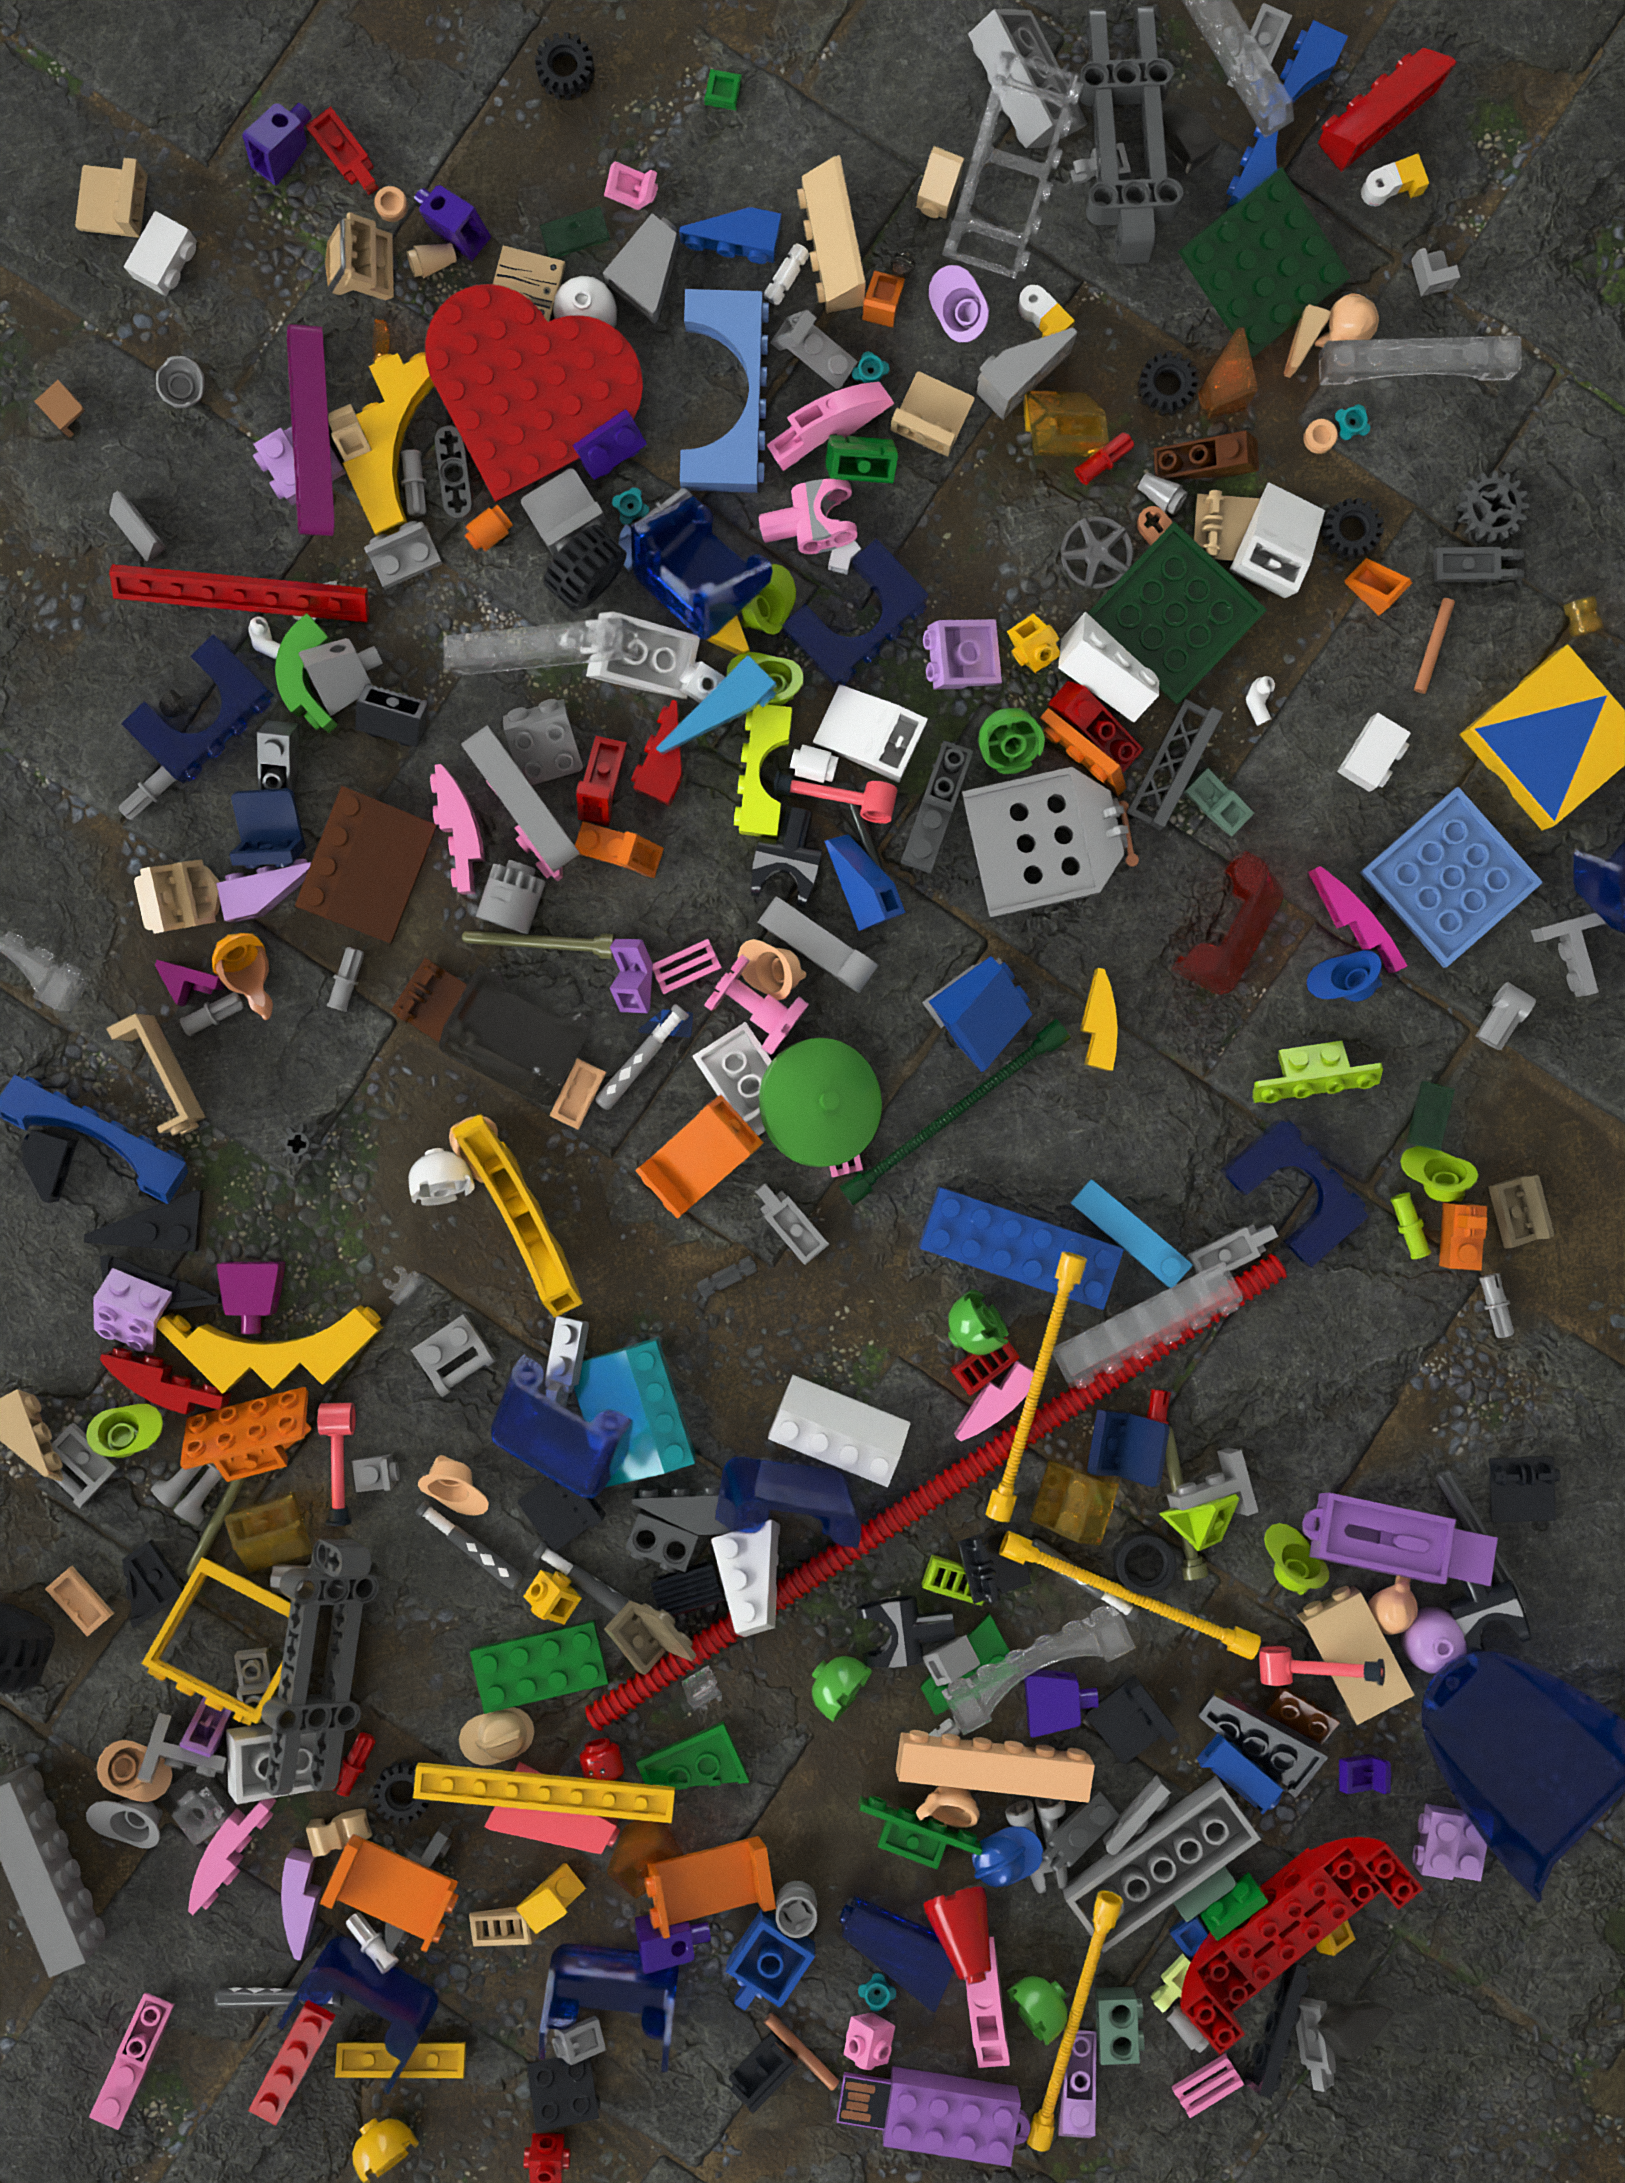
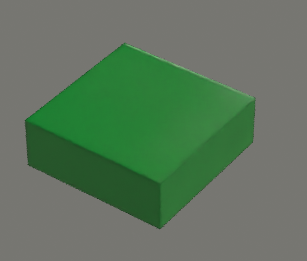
M710 69L704 99L705 105L736 111L742 75Z

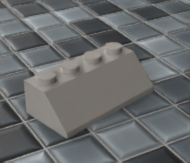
M994 9L968 33L973 43L974 53L982 61L988 73V81L996 89L1002 101V108L1010 117L1016 129V136L1025 149L1044 148L1084 128L1088 124L1031 10Z

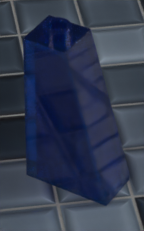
M854 1896L851 1905L845 1904L839 1917V1923L842 1924V1937L925 2007L936 2012L954 1968L935 1931Z

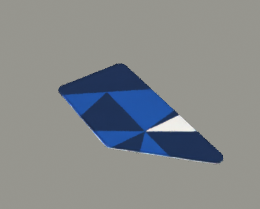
M661 1010L638 1029L639 1033L654 1034L673 1011ZM687 1012L689 1014L688 1019L678 1023L668 1036L690 1038L692 1034L693 1013Z

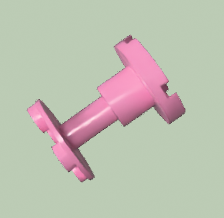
M742 954L731 968L734 974L730 972L722 977L715 987L720 993L714 991L704 1006L713 1011L723 998L728 995L753 1014L750 1018L753 1023L770 1034L761 1048L772 1055L800 1019L809 1004L801 997H798L788 1009L770 994L765 999L738 979L750 961Z

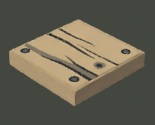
M503 245L493 285H501L521 293L538 307L547 322L552 321L555 295L561 286L566 264L562 260Z

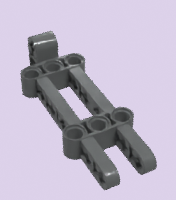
M1138 6L1135 8L1134 33L1137 59L1109 60L1105 8L1088 9L1089 62L1081 69L1077 96L1082 104L1092 106L1098 183L1090 189L1086 216L1095 225H1117L1114 243L1116 264L1149 263L1155 240V223L1168 222L1174 219L1178 214L1183 197L1182 185L1175 179L1167 178L1161 101L1166 99L1169 93L1174 70L1168 60L1158 58L1153 6ZM1152 79H1158V80H1160L1161 82H1156V81H1154V80H1152ZM1140 104L1146 179L1119 180L1113 105ZM1161 198H1168L1172 202H1165ZM1128 200H1136L1139 204H1133ZM1096 202H1105L1107 205L1101 206Z
M319 1539L313 1548L311 1567L290 1569L284 1573L280 1580V1590L282 1594L291 1599L278 1696L269 1699L261 1711L263 1722L273 1728L266 1774L267 1790L272 1796L287 1795L293 1790L301 1734L316 1733L310 1770L312 1788L317 1792L335 1789L339 1777L345 1731L354 1728L361 1717L359 1706L349 1699L363 1603H368L375 1598L379 1590V1583L373 1575L368 1573L371 1567L369 1549L351 1539ZM303 1582L302 1588L297 1592L299 1585ZM332 1582L331 1587L327 1590L328 1585ZM334 1605L322 1693L307 1695L319 1606Z

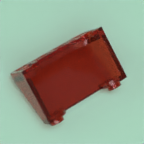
M1244 851L1231 858L1224 871L1233 881V890L1230 894L1244 901L1220 947L1218 948L1209 943L1198 944L1192 948L1187 957L1178 956L1171 968V971L1218 995L1227 994L1237 986L1284 897V890L1266 863L1248 851Z

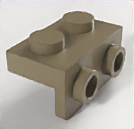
M1538 1175L1515 1177L1488 1186L1504 1248H1514L1537 1239L1554 1237L1551 1218Z

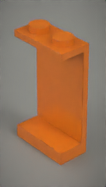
M720 1094L635 1171L641 1177L643 1183L651 1188L659 1197L664 1207L678 1219L764 1142Z
M353 1834L343 1850L320 1904L332 1909L337 1900L424 1939L425 1941L420 1950L427 1952L431 1942L438 1944L446 1924L441 1923L444 1913L451 1914L459 1895L454 1893L458 1881Z
M759 1836L648 1864L649 1877L644 1878L647 1895L649 1898L653 1897L654 1908L649 1909L650 1919L653 1928H658L664 1939L670 1938L669 1926L752 1903L757 1902L763 1912L776 1909L767 1847Z

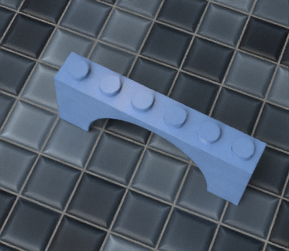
M685 289L684 323L686 332L706 335L719 341L731 350L746 372L749 382V394L740 419L726 435L707 446L681 450V488H686L689 491L758 493V482H764V463H759V450L765 451V431H759L760 419H766V399H760L761 387H767V367H761V356L768 355V335H762V323L769 322V303H763L762 291Z

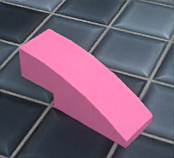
M1015 1361L999 1386L991 1381L987 1383L954 1432L955 1437L960 1441L968 1439L991 1427L1010 1413L1027 1396L1034 1371L1021 1362Z

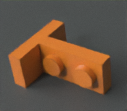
M583 821L575 843V847L580 853L579 855L624 867L651 878H655L664 850L663 847L637 834L627 831L622 833Z

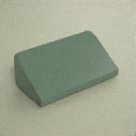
M1223 1866L1173 1902L1183 1919L1189 1922L1212 1903L1230 1892L1237 1885V1882L1228 1868Z

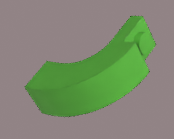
M306 613L290 628L281 642L275 664L276 683L281 698L291 713L299 718L305 711H308L303 715L316 730L322 727L330 733L338 724L314 697L310 687V676L298 652L333 641Z

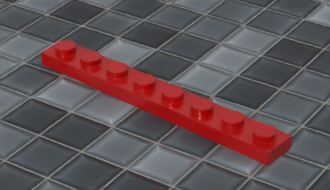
M112 564L109 570L114 599L304 616L307 613L310 617L358 622H367L370 616L368 589L362 587Z

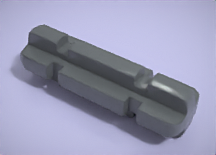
M747 1256L740 1260L739 1264L736 1265L734 1263L713 1274L712 1278L709 1279L707 1277L699 1281L697 1288L702 1297L707 1298L714 1294L715 1290L719 1289L720 1291L741 1280L742 1276L746 1275L747 1277L755 1273L757 1266L753 1258Z

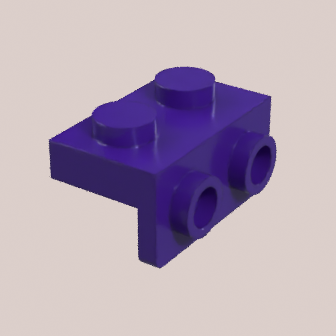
M625 409L572 446L581 459L586 471L595 480L600 476L610 473L613 467L626 458L635 456L647 443L633 418Z

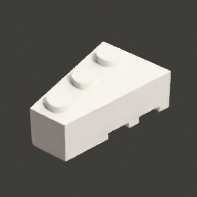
M1086 612L1062 637L1058 668L1132 722H1135L1159 696V680L1156 674L1149 668L1144 667Z
M772 1519L711 1539L735 1633L743 1637L775 1628L777 1600L776 1571L779 1560L777 1551L780 1524Z

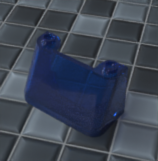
M692 496L631 525L632 569L637 580L699 638L707 640L719 633L771 582L773 570L772 565L765 557L753 554L747 558L745 563L712 533L714 519L711 510Z
M523 1354L511 1371L492 1422L491 1438L498 1447L583 1498L597 1496L628 1455L633 1420L615 1410H605L600 1412L591 1423L587 1422L537 1391L544 1381V1371L542 1366Z
M734 1457L725 1464L715 1519L732 1532L757 1533L765 1526L769 1510L807 1514L817 1518L823 1525L822 1533L830 1535L835 1543L841 1546L859 1548L861 1523L848 1481L842 1473L833 1469L746 1457Z

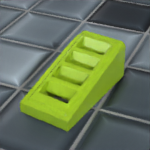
M932 1554L921 1583L922 1588L973 1603L968 1581L964 1591L958 1590L963 1574L966 1575L963 1564ZM939 1568H943L945 1571L941 1582H935ZM951 1571L957 1572L952 1587L947 1586ZM983 1601L978 1602V1603H975V1604L982 1606Z

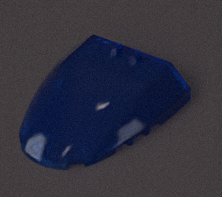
M1474 1651L1447 1662L1431 1679L1421 1705L1423 1732L1441 1774L1471 1824L1507 1870L1539 1903L1543 1899L1542 1890L1554 1864L1625 1793V1721L1591 1696L1536 1666L1495 1651Z

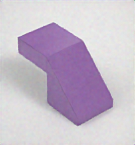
M614 939L610 949L620 972L612 983L610 990L619 1011L648 1013L651 1001L653 963L642 939Z

